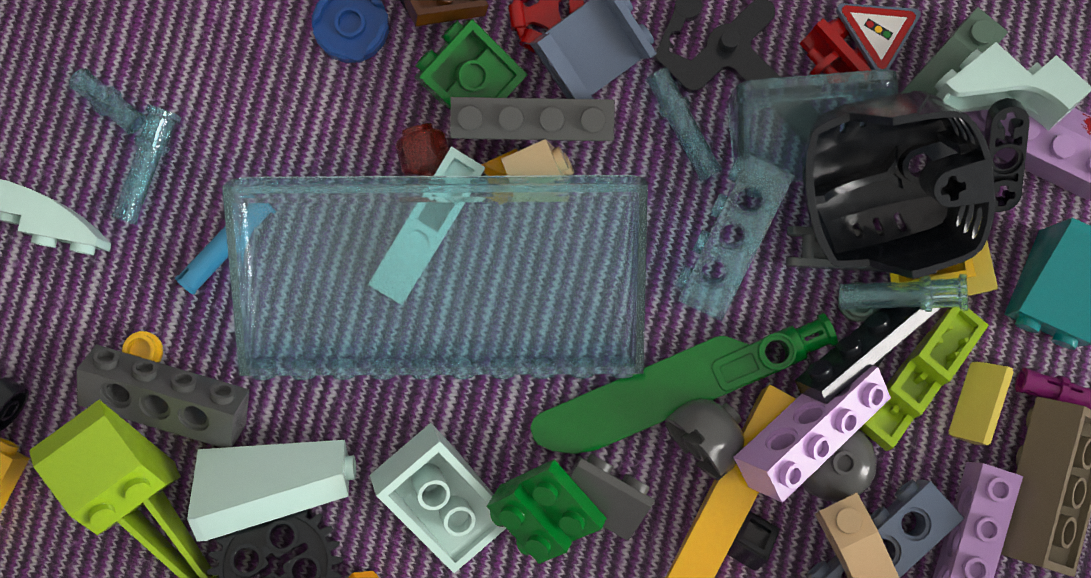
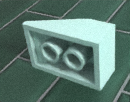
M432 423L428 424L370 474L376 496L453 573L459 570L506 529V527H499L494 524L490 516V510L486 507L494 494Z

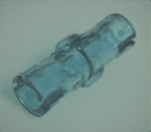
M87 68L79 69L73 74L69 81V87L93 105V110L100 116L106 115L124 129L127 134H134L142 127L145 115L126 102L118 89L106 86L91 74Z

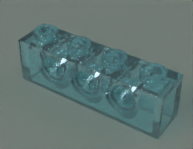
M748 151L745 159L736 158L727 179L733 181V184L727 196L721 193L718 195L710 212V216L715 217V221L709 232L701 230L692 249L693 252L698 254L692 268L687 265L683 267L675 284V287L681 289L678 301L720 321L723 320L795 176L792 170ZM745 188H754L761 194L760 202L752 208H746L738 202V195ZM727 225H737L742 229L743 236L736 243H727L722 240L720 231ZM710 261H718L724 265L726 271L721 277L713 279L704 274L703 266Z

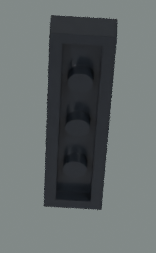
M913 289L898 292L891 301L875 314L870 315L862 325L850 335L841 339L833 349L821 359L812 363L803 374L794 380L799 392L828 404L937 312L940 307L936 296Z

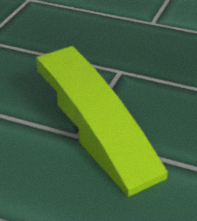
M955 301L887 382L886 387L891 398L859 429L885 451L893 449L912 421L923 414L939 389L951 381L989 325L961 301Z

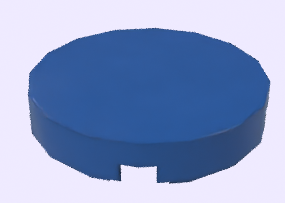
M319 0L312 14L313 34L320 48L332 59L344 63L362 62L375 56L384 46L389 34V17L381 0Z

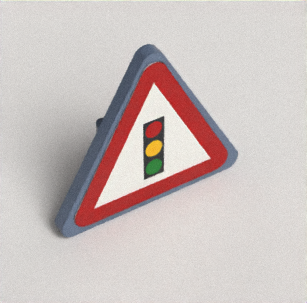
M841 3L836 9V13L878 78L886 75L921 16V12L915 8Z

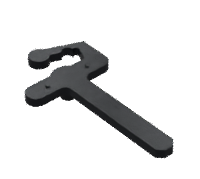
M676 0L673 15L653 60L682 89L689 93H696L702 90L720 71H732L806 144L810 129L819 114L751 47V41L774 18L775 7L773 3L769 0H754L731 23L716 27L709 35L705 48L692 60H689L669 51L670 48L674 47L670 42V37L680 34L685 21H693L698 17L702 8L701 0Z

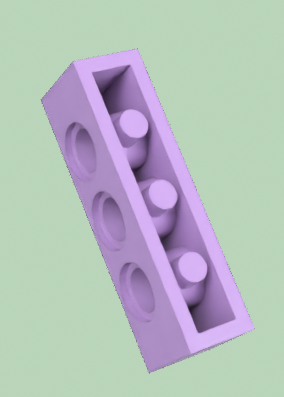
M877 366L870 367L828 404L801 394L734 456L748 487L783 503L891 398Z
M966 462L954 503L955 509L965 519L945 536L933 578H994L1023 476L985 463Z

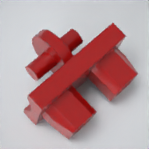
M823 18L799 43L808 53L807 56L816 65L808 75L815 80L823 73L832 84L835 82L847 94L871 69L859 48L857 47L853 50L845 42L844 39L849 35V32L841 19L836 18L827 22Z

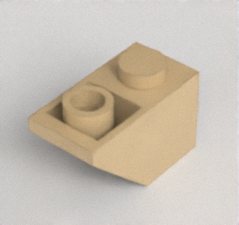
M546 139L501 158L515 195L523 201L573 187L569 176L574 174V170L567 154L563 153L559 146L554 148Z

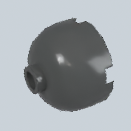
M698 398L686 402L665 419L667 421L665 426L677 445L685 454L690 451L699 460L695 464L710 477L720 480L737 464L734 456L744 448L743 432L738 425L742 419L729 404L724 403L720 406L712 400Z
M857 430L801 485L808 493L824 501L838 502L855 493L861 495L870 487L876 475L877 457L872 443L863 432Z

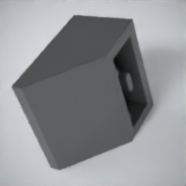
M591 453L587 460L579 456L569 476L607 518L603 527L628 541L655 502V499L647 495L650 487L628 474H625L622 480L610 474L614 466Z

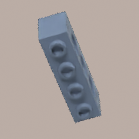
M912 479L906 482L895 493L897 499L887 509L882 506L870 515L881 538L886 542L888 554L899 578L965 519L931 481L918 479L915 482ZM912 512L916 518V526L911 532L905 533L901 525L902 518L906 513ZM835 555L828 563L821 561L807 573L806 577L841 578L844 569Z

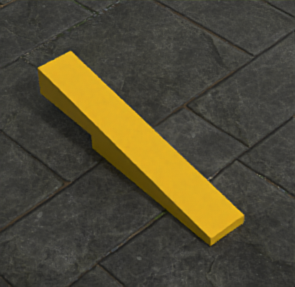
M770 384L762 389L742 428L744 447L794 402L796 398ZM737 464L720 480L714 479L665 578H715L759 493L748 487Z

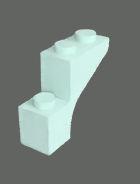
M997 42L983 53L978 49L973 51L959 66L962 69L960 72L957 73L951 69L934 86L939 91L936 94L937 97L961 112L988 110L998 100L1005 98L1016 99L1023 105L1028 115L1038 121L1048 131L1091 92V86L1057 55L1043 67L1037 62L1027 71Z

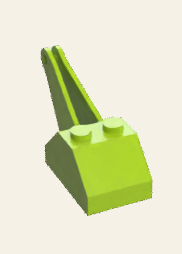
M100 399L29 450L33 467L69 516L87 529L99 535L119 523L179 578H219L207 574V570L212 567L163 492L164 489L181 478L175 461ZM142 505L146 506V508L149 510V512L152 514V516L155 518V520L158 522V524L161 526V528L164 530V532L167 534V536L170 538V540L173 542V544L176 546L179 552L140 512L138 508H140Z

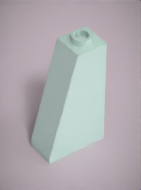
M345 440L198 449L187 517L196 541H207L348 497L349 480L356 479L355 456H348Z

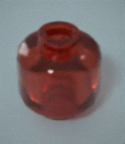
M425 123L402 130L403 136L395 143L403 174L407 177H418L419 184L431 181L449 151L444 132L433 128L432 123Z

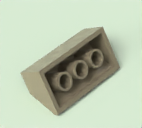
M1036 397L1034 407H1031L1027 414L1026 426L1028 430L1024 445L1019 448L1016 455V465L1018 467L1016 474L1023 476L1001 555L1075 578L1091 516V409L1082 405Z

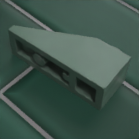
M977 7L961 22L901 93L926 91L936 96L939 91L934 86L951 69L957 73L960 72L962 69L959 66L973 51L978 49L983 53L995 42L999 44L1008 31Z

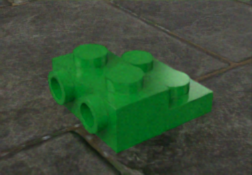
M470 19L463 24L457 20L444 32L441 37L446 43L437 53L430 49L419 59L415 66L420 71L414 78L441 104H445L451 110V97L507 98L528 74L473 19Z
M555 459L499 485L486 506L490 510V516L494 524L499 527H506L516 538L519 551L526 556L531 555L538 564L567 553L573 541L601 530L607 519Z

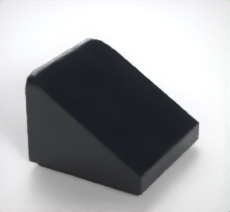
M749 511L727 555L756 571L768 561L781 529Z

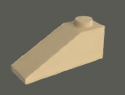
M858 493L815 513L848 578H899L883 540Z

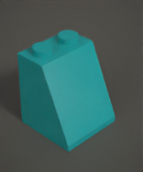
M1070 218L1039 230L1004 315L1016 320L1015 325L1032 333L1042 331L1053 336L1051 341L1056 345L1075 350L1076 347L1091 345V226L1075 218Z

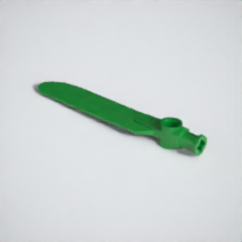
M822 312L812 322L798 328L791 325L751 344H746L727 336H717L539 413L532 421L531 433L538 445L551 451L570 454L595 451L665 421L677 408L690 400L698 398L714 400L807 359V354L827 345L835 347L838 343L837 335L829 318ZM819 333V336L808 341L805 340V337ZM769 342H778L784 347L785 358L781 363H772L766 357L765 349Z

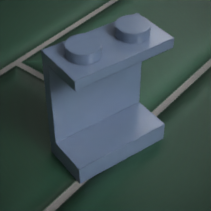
M589 0L530 43L567 99H593L592 95L638 61L652 58L657 54L652 46L654 43L652 34L642 23L638 25L631 14L633 6L630 0Z

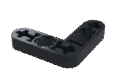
M1005 98L995 102L989 108L986 117L985 140L992 158L995 193L999 192L1000 186H1006L1008 189L1002 192V196H995L994 212L1012 209L1018 204L1022 196L1030 120L1023 105L1012 98ZM1013 112L1016 118L1010 119L1008 131L1011 136H1007L1000 120H1005L1007 113ZM1003 148L1015 150V155L1009 162L998 164L993 161L994 155Z

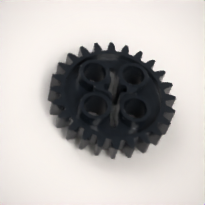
M308 509L233 532L228 538L224 536L215 538L223 548L222 551L209 552V557L219 561V566L208 569L207 574L219 578H253L270 567L267 561L269 558L274 556L278 561L282 560L301 544H307L308 549L283 565L285 572L283 575L278 577L273 572L264 578H294L293 569L302 560L311 561L316 566L317 573L314 578H341L342 575L331 570L332 566L343 563V558L331 556V552L340 546L339 541L327 542L326 540L333 531L332 526L320 530L318 525L321 522L322 515L319 513L309 520L306 518L308 514ZM280 527H287L294 533L293 542L286 548H277L271 543L272 533ZM246 550L256 552L259 557L257 567L251 572L243 573L239 571L236 567L238 555Z

